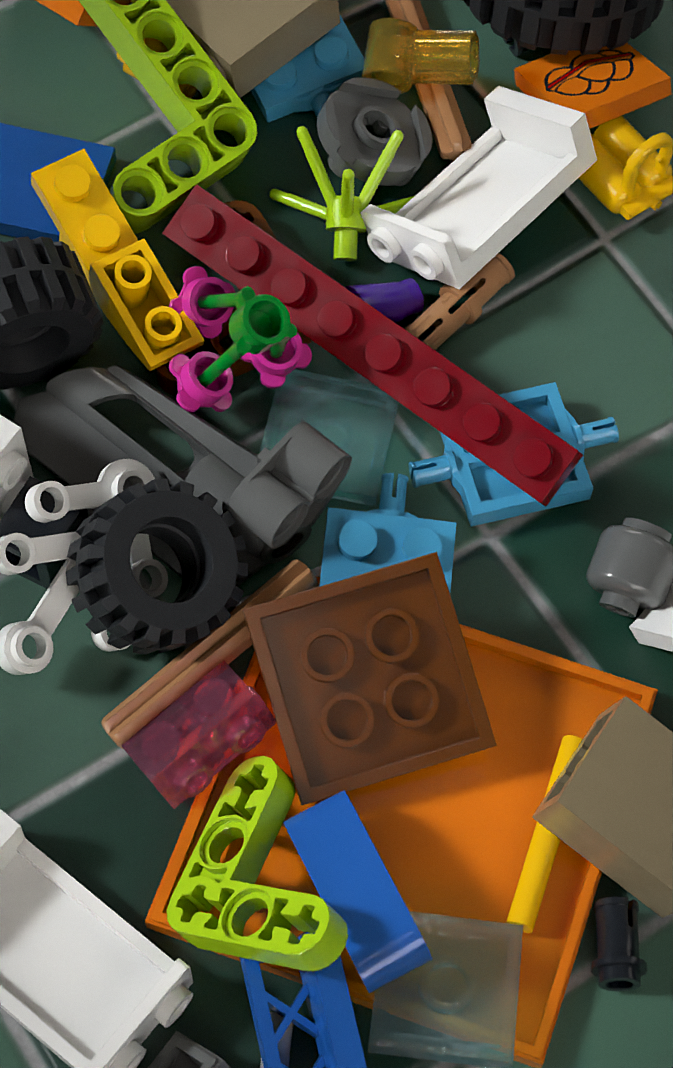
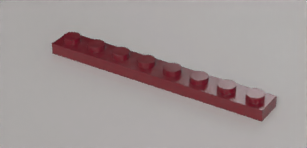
M197 184L162 234L239 289L249 286L256 295L267 294L278 298L286 306L290 315V323L294 324L298 331L545 507L582 458L583 454Z

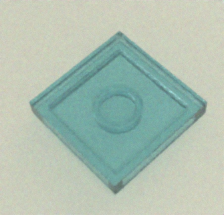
M295 369L286 376L283 386L276 388L259 453L265 447L271 450L287 432L301 422L302 418L352 457L348 473L332 498L376 507L382 481L381 475L384 473L400 403L375 385Z
M409 911L433 960L375 990L368 1052L489 1068H512L523 925Z

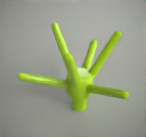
M300 126L296 133L327 207L278 189H272L269 192V196L272 200L326 220V230L334 232L333 259L338 261H356L358 233L367 231L361 212L369 205L403 140V132L395 130L392 133L359 197L354 196L355 174L352 169H345L343 171L341 195L336 196L308 129ZM414 196L376 207L396 214Z

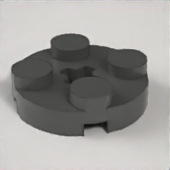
M352 78L343 82L337 91L330 94L317 118L318 136L323 148L329 154V168L340 178H342L345 169H352L355 178L367 182L392 133L395 130H401L404 135L403 140L379 186H404L408 184L432 146L431 129L424 113L416 104L410 111L404 103L397 99L401 91L386 82L372 78ZM366 126H372L375 134H378L383 138H378L372 135L366 129Z

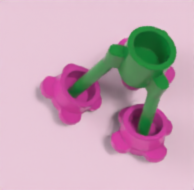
M193 266L185 270L183 273L184 285L177 298L170 301L169 307L176 310L178 314L184 311L194 321L203 338L218 336L222 331V324L232 314L233 307L237 308L229 321V333L234 343L221 356L213 352L202 351L195 354L191 359L185 354H177L171 359L169 370L177 380L178 394L176 399L185 411L195 412L200 407H212L217 412L226 411L232 404V396L229 391L233 385V375L230 366L239 358L243 361L251 362L261 374V383L271 389L283 386L286 376L296 368L304 369L310 364L312 359L311 348L307 344L302 343L297 327L290 323V315L286 306L278 298L267 294L256 295L249 286L235 293L231 284L216 277H208L206 270L200 266Z

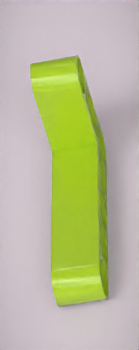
M78 0L178 132L124 168L116 176L110 189L111 195L134 234H138L178 209L196 184L205 190L236 169L255 142L257 123L251 112L166 0H131L132 4L121 5L113 0ZM155 38L160 40L168 51L155 52L146 46L143 39ZM189 84L196 87L203 99L193 100L186 97L178 85ZM224 130L229 132L235 138L237 146L228 147L221 144L217 140L214 131ZM179 160L186 163L190 167L193 177L182 178L171 171L168 162ZM125 191L140 193L145 198L148 208L134 209L124 202L121 193Z

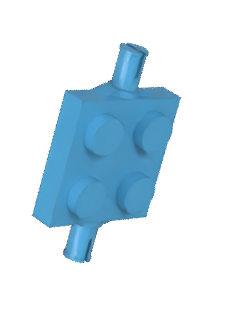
M340 16V23L253 88L251 92L268 123L293 112L310 110L314 111L318 118V114L330 94L337 91L343 82L352 78H370V71L367 62Z
M556 382L499 394V396L583 454L546 507L441 432L444 455L415 462L410 461L408 463L409 474L414 488L450 480L461 496L470 527L589 500L593 491V485L584 463V451L586 448L617 443L619 433L613 417L578 425L572 415L565 409Z
M394 473L382 474L379 509L364 512L328 507L319 587L437 552L450 592L457 522L423 519L405 512L409 478L398 473L395 496L392 497Z

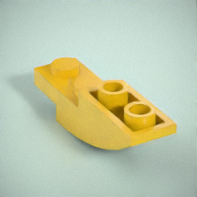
M85 149L32 172L31 185L57 227L59 241L69 245L71 251H75L97 304L122 339L147 369L152 371L170 362L177 354H186L204 345L205 340L194 321L184 311L178 314L176 310L169 307L170 301L177 298L178 294L145 238L137 239Z

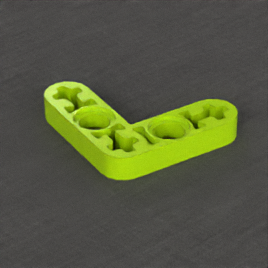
M254 756L245 760L229 777L170 898L167 908V921L185 940L200 949L303 971H319L331 965L345 948L348 938L346 922L324 899L318 896L255 884L295 795V786L292 779L269 757ZM244 838L243 846L239 853L230 861L220 863V858L225 848L232 841ZM214 906L221 913L219 919H217L213 914L204 912L210 911ZM268 908V915L263 926L254 934L243 936V929L249 917L258 910ZM293 925L299 931L309 933L304 934L299 940L290 930Z

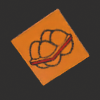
M628 43L613 50H610L607 46L601 47L596 54L581 55L580 51H568L566 55L549 54L514 68L515 84L526 95L585 113L589 129L671 95V77Z

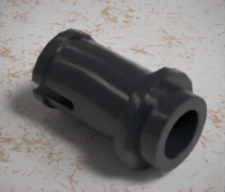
M606 897L594 903L597 959L591 963V973L598 977V986L607 991L624 992L635 990L641 986V976L647 972V963L645 960L640 959L639 903L634 899L628 901L627 897Z

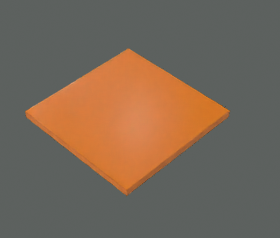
M459 624L497 746L346 792L415 921L433 960L369 993L346 947L340 955L351 1002L533 1068H541L602 871L560 839L533 932L524 933L507 926L506 921L537 823L532 816L545 797L563 736L573 735L583 739L598 715L625 696L651 714L658 689ZM255 651L145 919L146 928L187 943L189 942L178 934L167 921L168 904L229 777L245 760L254 756H266L273 759L294 782ZM295 786L294 799L285 820L325 799L301 805ZM283 823L255 884L320 897ZM244 838L232 841L225 848L221 855L220 863L230 861L239 853L243 846ZM213 906L210 911L204 913L213 914L219 919L221 912ZM268 908L258 910L249 917L243 929V936L252 935L263 926L268 915ZM293 925L290 930L296 937L303 932ZM218 953L220 955L240 961V957ZM260 963V969L302 984L298 969L270 963Z

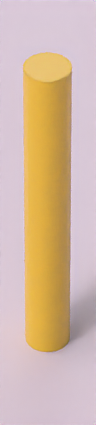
M573 735L563 736L545 796L583 740L582 738ZM539 822L536 823L506 921L507 926L524 933L533 932L560 842L557 836Z

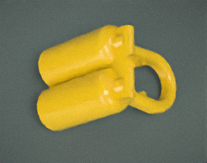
M623 116L599 125L594 134H591L597 161L578 179L610 212L621 214L626 220H630L650 207L656 211L662 206L661 201L673 194V169L670 165L673 155V139L666 132L658 133L646 140Z

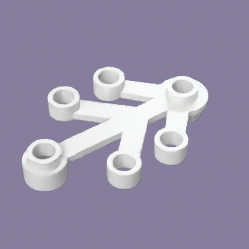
M120 459L108 464L101 471L97 482L63 486L56 481H46L31 487L25 497V508L31 518L38 522L46 523L62 518L68 511L98 508L123 491L126 479L132 485L141 483L144 486L155 478L151 471L141 462L133 459ZM43 491L49 492L55 500V508L52 513L45 511L41 505L40 497ZM76 531L29 538L21 533L0 537V573L5 575L25 572L34 564L67 559L29 619L8 624L0 630V667L10 674L24 675L39 672L48 665L52 658L53 641L51 635L72 604L71 599L75 598L79 593L78 585L67 586L66 571L76 566L75 560L67 558L70 544L81 537ZM139 533L135 536L130 550L132 573L139 586L148 595L157 597L167 587V571L159 561L152 558L149 535ZM9 543L15 544L21 552V559L17 566L12 565L6 558L5 551ZM143 568L150 573L152 578L149 590L144 589L140 584L139 575ZM107 630L96 635L91 631L94 644L103 651L123 650L130 646L118 649L107 643L109 639ZM27 635L33 637L36 642L37 651L32 659L28 658L22 650V642Z

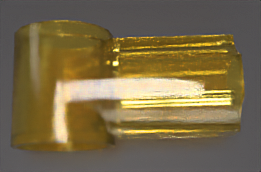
M378 19L373 21L369 27L362 78H372L386 82L400 90L401 94L408 92L412 88V84L473 85L475 78H478L480 65L477 32L418 30L415 25L401 19Z

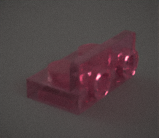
M223 661L121 747L170 806L175 809L187 798L194 797L205 790L212 781L213 776L239 754L246 753L256 747L263 739L265 732L276 724V720L253 687L247 686L230 666Z

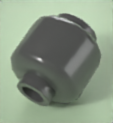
M625 518L622 525H612L606 528L601 533L586 573L589 585L602 595L599 605L613 613L630 618L636 617L638 609H656L663 606L673 583V545L670 543L672 534L657 525L635 518Z

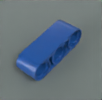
M345 790L283 821L320 897L346 922L348 938L345 947L369 993L433 960L415 921Z

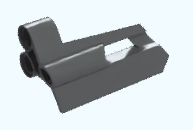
M117 365L107 369L93 367L75 369L52 378L47 383V391L18 400L13 423L22 429L27 453L67 486L97 482L101 471L108 464L120 459H133L144 464L151 471L155 479H168L169 488L180 481H184L194 485L193 496L195 497L209 492L218 499L213 509L219 515L229 511L235 519L236 523L228 527L233 538L243 535L246 550L237 553L238 562L248 563L247 578L235 583L237 587L267 564H274L289 557L307 541L312 532L311 526L315 524L348 473L352 463L351 455L302 418L301 422L287 432L271 450L265 447L257 455L193 412L185 411L176 401L124 367ZM115 399H130L137 402L188 442L194 452L192 465L185 471L173 472L97 412L94 407ZM127 479L124 482L123 491L133 486ZM149 535L152 554L182 578L180 562L175 552L161 539Z

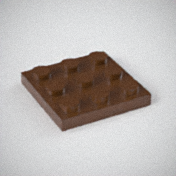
M437 552L243 609L301 805L331 797L342 790L348 792L497 746Z

